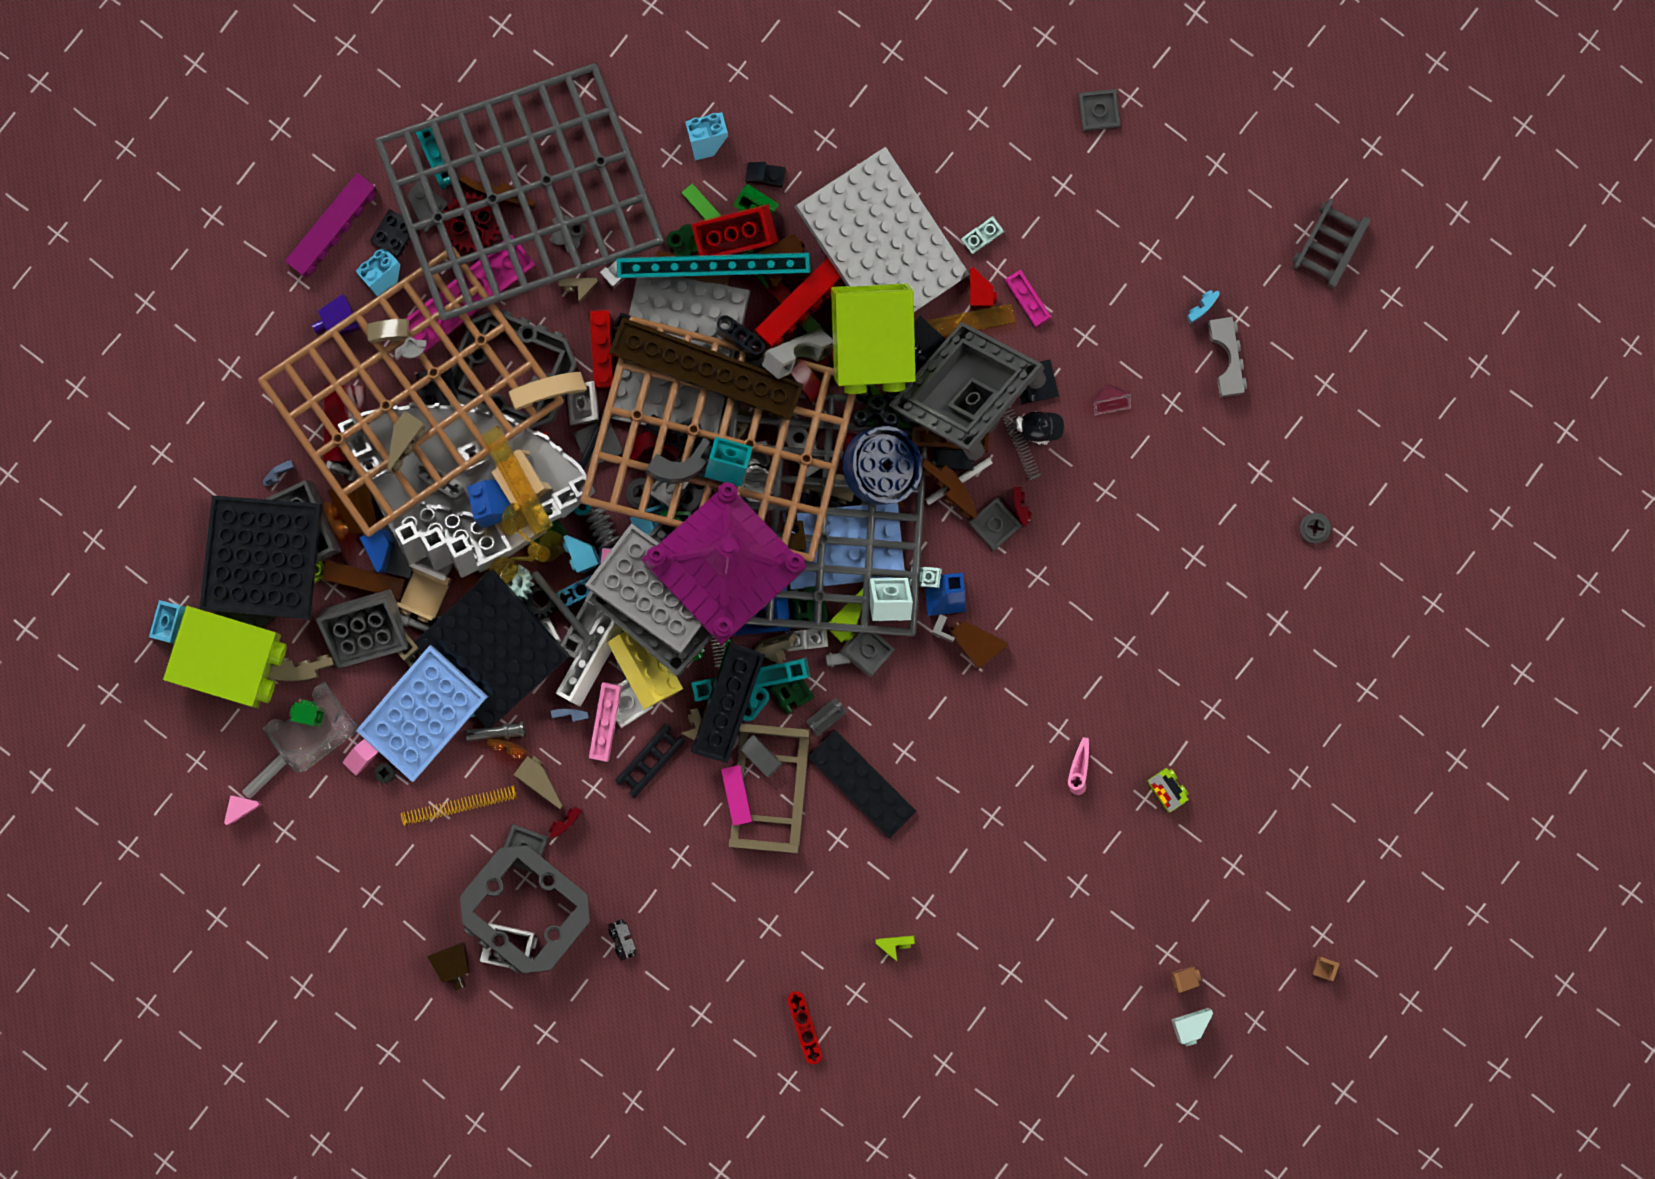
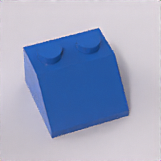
M483 480L467 486L474 521L482 528L518 516L517 510H514L496 480Z
M382 528L370 537L366 535L360 537V540L376 571L380 574H385L394 550L392 542L395 540L390 531Z

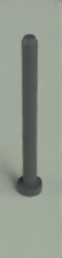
M534 572L532 574L534 580L582 636L585 646L591 645L596 640L595 635L588 633L539 572Z

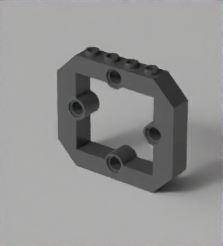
M502 309L501 313L525 345L535 344L559 354L552 373H547V377L577 371V362L569 342L564 338V334L557 331L554 334L547 331V327L540 324L536 326L529 324L530 320L519 317V319L512 317L513 313ZM492 312L472 320L483 335L490 332L492 327L496 328L500 325ZM468 328L458 352H461L475 342V338ZM526 331H533L532 338H524V333ZM479 348L464 358L470 369L474 371L476 365L482 366L486 364L489 357L483 349ZM483 351L481 359H474L475 352ZM455 364L451 368L458 401L460 404L466 405L480 394L466 389L469 379L460 366ZM500 394L491 396L494 402L497 400L503 401L500 411L504 415L515 419L517 423L520 424L530 417V415L509 407V403L504 396ZM566 394L561 395L563 400L565 399ZM549 398L539 401L536 411L538 412L554 401V399ZM485 402L473 408L491 411ZM562 404L532 424L529 429L535 431L554 423Z
M527 845L499 848L460 896L464 931L471 937L477 936L480 939L478 943L484 948L488 949L490 947L495 951L493 955L503 962L505 959L509 962V968L516 974L519 972L529 974L551 971L590 923L587 894ZM517 859L539 876V885L542 890L550 892L555 889L576 907L561 927L552 925L545 930L544 939L547 944L534 960H531L510 943L508 936L504 932L494 930L474 913L487 895L498 897L502 894L504 886L501 879ZM550 876L554 879V883L551 886H546L543 883V879ZM491 882L499 884V889L496 892L488 889ZM557 931L560 935L559 939L556 941L550 940L548 937L549 932ZM498 936L503 937L505 943L500 947L495 946L493 940Z

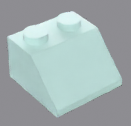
M870 578L872 621L911 620L913 601L908 578Z
M1205 1008L1171 1019L1178 1042L1186 1046L1196 1044V1040L1202 1037L1213 1015L1212 1010Z

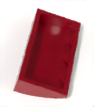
M343 385L342 388L360 413H363L364 386ZM336 391L324 398V413L336 430L341 433L338 424L353 416ZM324 426L325 445L332 440V436ZM337 446L324 454L323 457L324 462H349L340 447Z

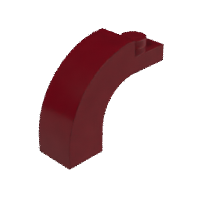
M649 431L637 436L630 459L638 461L645 452L655 449L657 436ZM669 432V438L676 441L678 439L677 434ZM664 442L663 450L678 459L683 452L673 446H668Z

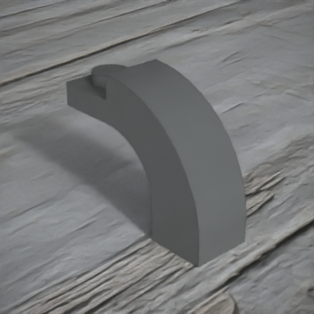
M703 438L693 455L682 462L669 461L656 453L646 468V475L668 484L683 483L695 478L706 467V461L702 458L706 459L711 451L709 448L710 441Z

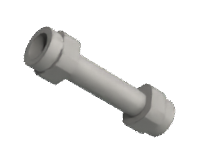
M400 614L403 626L407 627L409 625L422 631H426L431 627L428 624L412 619L407 614Z

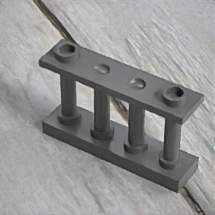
M1330 198L1327 203L1323 202L1319 212L1321 215L1301 253L1297 251L1292 262L1295 263L1293 266L1295 270L1302 264L1326 277V280H1328L1326 286L1334 289L1371 219L1364 216L1361 221H1356L1330 207L1334 201ZM1326 214L1353 227L1352 230L1355 231L1353 236L1346 237L1321 224ZM1317 231L1343 243L1344 247H1346L1344 253L1338 254L1313 241ZM1310 247L1333 259L1337 264L1335 270L1331 269L1329 271L1305 258L1304 255Z

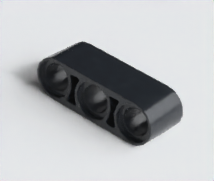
M728 315L718 318L716 332L721 338L733 344L752 360L762 358L765 350V343L762 339ZM726 323L730 328L725 330L720 325ZM743 335L745 340L739 341L736 339V336ZM758 346L761 350L754 352L751 347Z

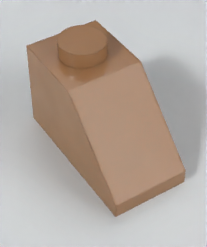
M1193 966L1170 972L1175 991L1178 993L1198 987V981H1201L1199 970H1195Z

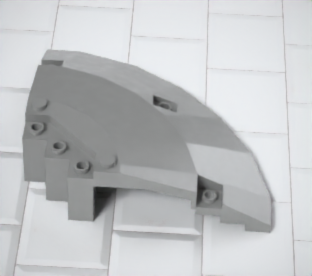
M414 402L409 403L407 406L397 407L396 405L393 407L399 418L406 411L423 422L426 426V431L432 428ZM439 403L426 405L438 423L455 412L451 404L450 406L439 405ZM476 408L467 413L489 445L507 433L491 411ZM375 410L363 412L361 415L365 418ZM383 414L368 425L390 454L394 423L387 414ZM504 415L513 428L519 425L515 419ZM352 417L338 424L341 433L356 424L357 421ZM461 418L443 429L465 461L471 458L470 455L477 454L483 450ZM528 427L454 478L464 488L462 498L452 500L437 490L389 523L388 526L410 565L428 557L436 572L453 563L460 577L463 578L477 570L481 573L502 562L547 532L546 524L560 517L565 518L582 504L580 499L587 475L583 468L572 457L566 455L562 448L556 446L547 435L539 431H533ZM362 429L346 439L348 447L366 472L370 471L367 470L368 467L372 466L374 468L384 461ZM437 434L419 446L431 464L442 472L448 474L459 466ZM516 450L529 451L530 455L527 456L530 464L540 480L548 482L552 489L524 511L517 510L518 516L482 528L474 521L467 486L483 480H496L491 472L496 469L498 463L507 461ZM412 452L409 456L406 455L400 470L415 492L419 494L430 485L420 480L415 474V466L420 460ZM387 468L371 479L393 511L411 499L395 475L391 474ZM420 469L421 475L426 473L431 477L426 469ZM448 484L447 487L451 489L452 494L459 492L458 487L453 488ZM593 486L589 497L595 493ZM375 499L382 515L386 517L387 514L384 512L380 504ZM547 512H553L551 515H546Z

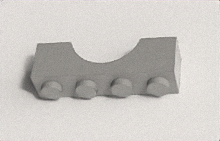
M1233 317L1210 320L1208 328L1211 342L1221 345L1229 357V366L1226 372L1217 378L1219 396L1222 398L1242 395L1245 392L1244 389H1247L1246 378H1242L1241 370H1244L1243 360L1239 359L1238 354L1241 351L1240 341L1236 340L1235 333H1238L1237 322H1233Z
M820 328L812 332L810 331L803 336L796 337L789 342L767 350L762 366L776 378H782L792 373L796 358L798 357L810 358L817 362L830 357L833 350V339Z
M591 590L576 616L588 633H590L601 613L589 601L594 594ZM573 625L568 630L561 646L571 657L576 658L584 644V639Z

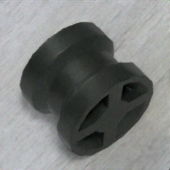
M389 764L378 765L374 772L376 779L382 783H388L395 777V769Z

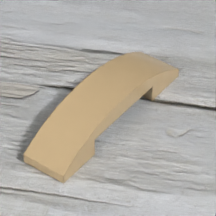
M571 372L540 379L515 388L508 393L514 409L517 410L532 406L535 402L567 393L572 395L583 392L587 388L581 372Z

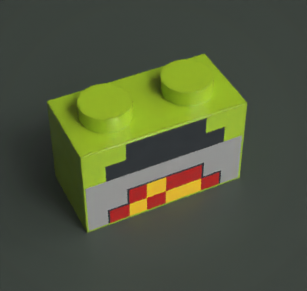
M1164 768L1146 782L1166 811L1170 813L1189 800L1187 798L1189 793L1183 785H1178L1176 782L1178 777L1174 771Z

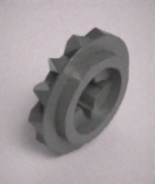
M645 478L633 480L626 490L628 502L638 509L641 497L634 496L639 493L638 486L644 490ZM651 496L649 498L647 508L651 506L655 501V499Z
M1320 513L1308 514L1300 524V533L1305 540L1311 543L1323 542L1328 538L1331 531L1329 520ZM1317 520V527L1323 530L1316 531L1313 536V530L1307 526H1313Z

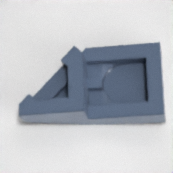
M289 460L274 467L264 478V487L279 483V474L295 470L294 461Z
M551 710L553 719L571 715L572 721L576 722L589 718L587 712L580 710Z

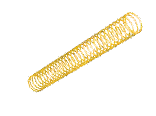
M511 786L513 793L512 800H514V796L515 799H517L514 786ZM504 787L505 796H506V800H505V801H507L508 796H507V793H506V789H505V787ZM508 787V791H509V798H508V800L510 801L511 793H510V790H509V787ZM501 789V794H502V800H501V802H503L504 795H503V792H502V789ZM490 791L491 802H490L489 797H488V794H487L488 805H489V803L492 805L493 797H492L491 791ZM494 791L495 802H494V800H493V803L496 804L497 798H496L495 791ZM483 793V798H484V805H483V806L485 807V803H486V805H487V802H486V800H485L484 793ZM476 795V800H477V807H476V808H478L479 802H478L477 795ZM465 797V802H466V809H465V811H467L468 804H467L466 797ZM469 798V803H470V809H469V810H471L472 804H471V801H470V798ZM458 800V804H459V811H458V813H460L461 807H460V803H459V800ZM447 802V806H448V813H447V815H449L450 809H449V805H448V802ZM432 805L433 811H434V818H433V819H435L436 813H435V810H434V806ZM418 808L419 818H420V821H421L422 818H421L420 811H419V808ZM422 808V813H423V820H422V821L424 822L425 815H424L423 808ZM407 811L408 818H409V824H410L411 820H410V817H409V813H408V811ZM405 817V820H404V822H403V825H404V826H406V822H407L406 817Z

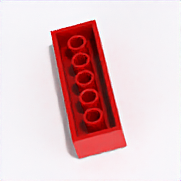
M828 258L755 329L754 334L765 343V351L781 345L785 338L787 340L791 338L796 332L797 326L804 325L809 319L808 317L811 312L816 313L822 306L821 304L824 299L829 300L831 298V287H842L845 284Z

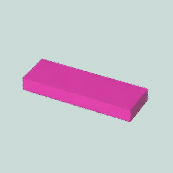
M1021 269L1004 280L1035 328L1051 318V315Z
M740 765L721 769L733 826L752 822Z

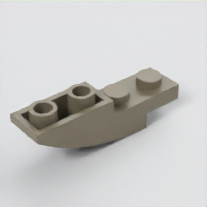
M328 655L317 657V661L312 663L309 660L299 662L297 667L294 660L284 658L281 666L272 665L268 678L280 681L312 680L319 678L317 670L332 667L336 664L332 657L329 658Z

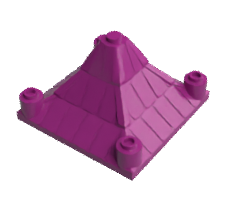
M729 482L723 483L716 494L660 544L651 547L641 559L649 570L720 645H723L807 569L802 555L793 553L737 494L736 486Z

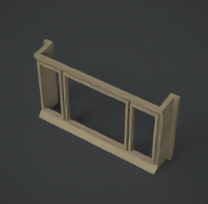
M741 724L737 766L740 765L743 781L745 762L748 757L740 748L748 740V733L800 738L798 757L775 755L779 761L797 763L792 818L751 815L752 821L791 824L790 843L738 839L740 824L733 826L732 823L729 847L798 853L810 738L809 730Z

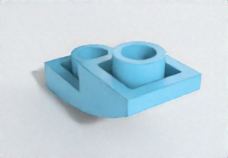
M1210 290L1202 295L1203 299L1200 300L1202 308L1197 306L1189 311L1190 314L1186 317L1189 324L1199 319L1211 308L1220 294L1219 291L1213 293Z

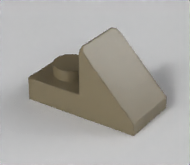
M565 278L559 280V288L563 289L564 292H574L575 289H578L579 303L598 285L597 278Z
M792 631L761 640L756 646L755 651L764 653V657L776 663H782L785 658L784 651L790 649L796 639L795 633Z
M698 708L690 710L691 714L688 715L691 726L695 725L696 728L681 733L695 740L702 720Z

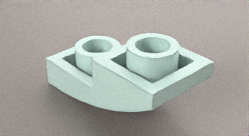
M992 216L961 239L970 252L974 254L1005 231L995 217Z
M920 567L919 587L939 588L942 569Z

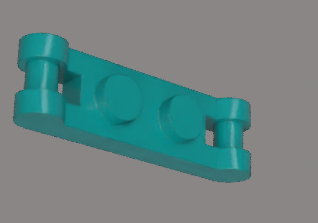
M431 127L416 132L431 168L444 164ZM430 131L431 136L424 138L423 134ZM439 173L435 177L442 190L447 188L446 186L451 184L449 176L443 179L442 173Z

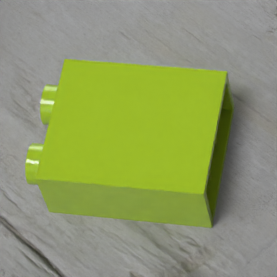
M908 283L831 287L834 379L838 386H844L845 393L861 394L867 392V384H882L883 391L899 392L906 389L905 382H916L914 296L911 286Z
M186 606L163 680L259 708L261 701L269 703L272 698L275 681L268 679L272 664L281 666L287 644L279 642L281 634Z

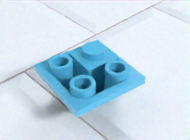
M722 112L685 121L695 161L714 156L728 137Z
M381 248L369 260L362 263L356 272L371 290L379 296L397 284L400 263L389 251Z
M563 536L565 540L562 542L566 552L570 553L572 559L569 562L573 571L576 570L577 573L584 574L600 566L601 562L594 546L573 536Z

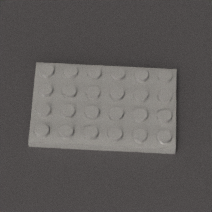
M631 523L585 584V587L681 654L702 624L641 561L651 547H655L660 543Z

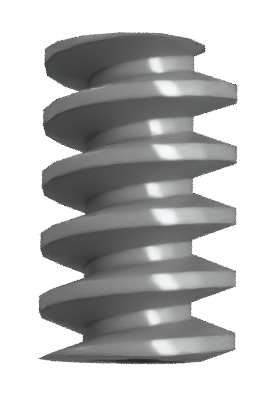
M601 508L584 515L590 516L586 520L587 523H593L589 529L596 530L592 536L599 537L595 543L602 544L598 548L599 551L602 548L615 545V541L619 538V536L612 535L616 529L609 528L613 522H606L610 515H603L606 510Z

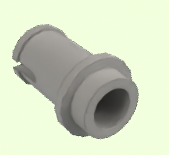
M830 652L829 655H826L827 666H831V668L834 665L850 664V660L842 653L832 654Z

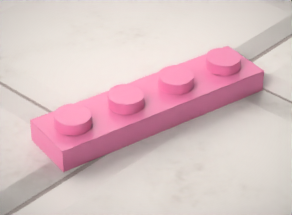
M603 682L601 685L589 754L591 759L609 761L622 690L620 685Z

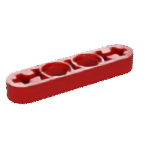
M793 991L789 994L787 1000L804 1057L809 1064H817L822 1059V1052L807 1003L801 992ZM796 994L797 997L802 998L799 1001L800 1008L804 1005L805 1010H798L794 1013L793 1009H797L795 1003H791L793 995ZM799 1013L807 1015L806 1023L800 1024L797 1022L796 1017ZM806 1031L813 1034V1040L808 1043L802 1039V1034ZM816 1043L817 1047H813L814 1052L819 1053L816 1061L808 1058L810 1049L805 1050L804 1046Z

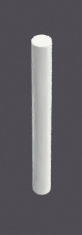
M988 457L974 466L973 471H967L958 478L964 483L993 463ZM947 487L941 488L925 499L927 504L931 505L943 497Z

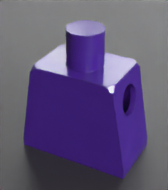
M342 294L318 311L321 320L313 323L312 327L316 334L325 330L328 331L353 314L346 296ZM355 321L340 331L339 334H347L358 331L361 328L358 322Z

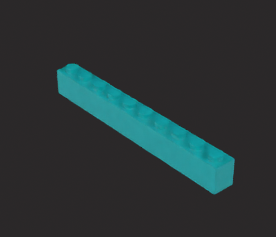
M810 252L617 258V278L811 272Z

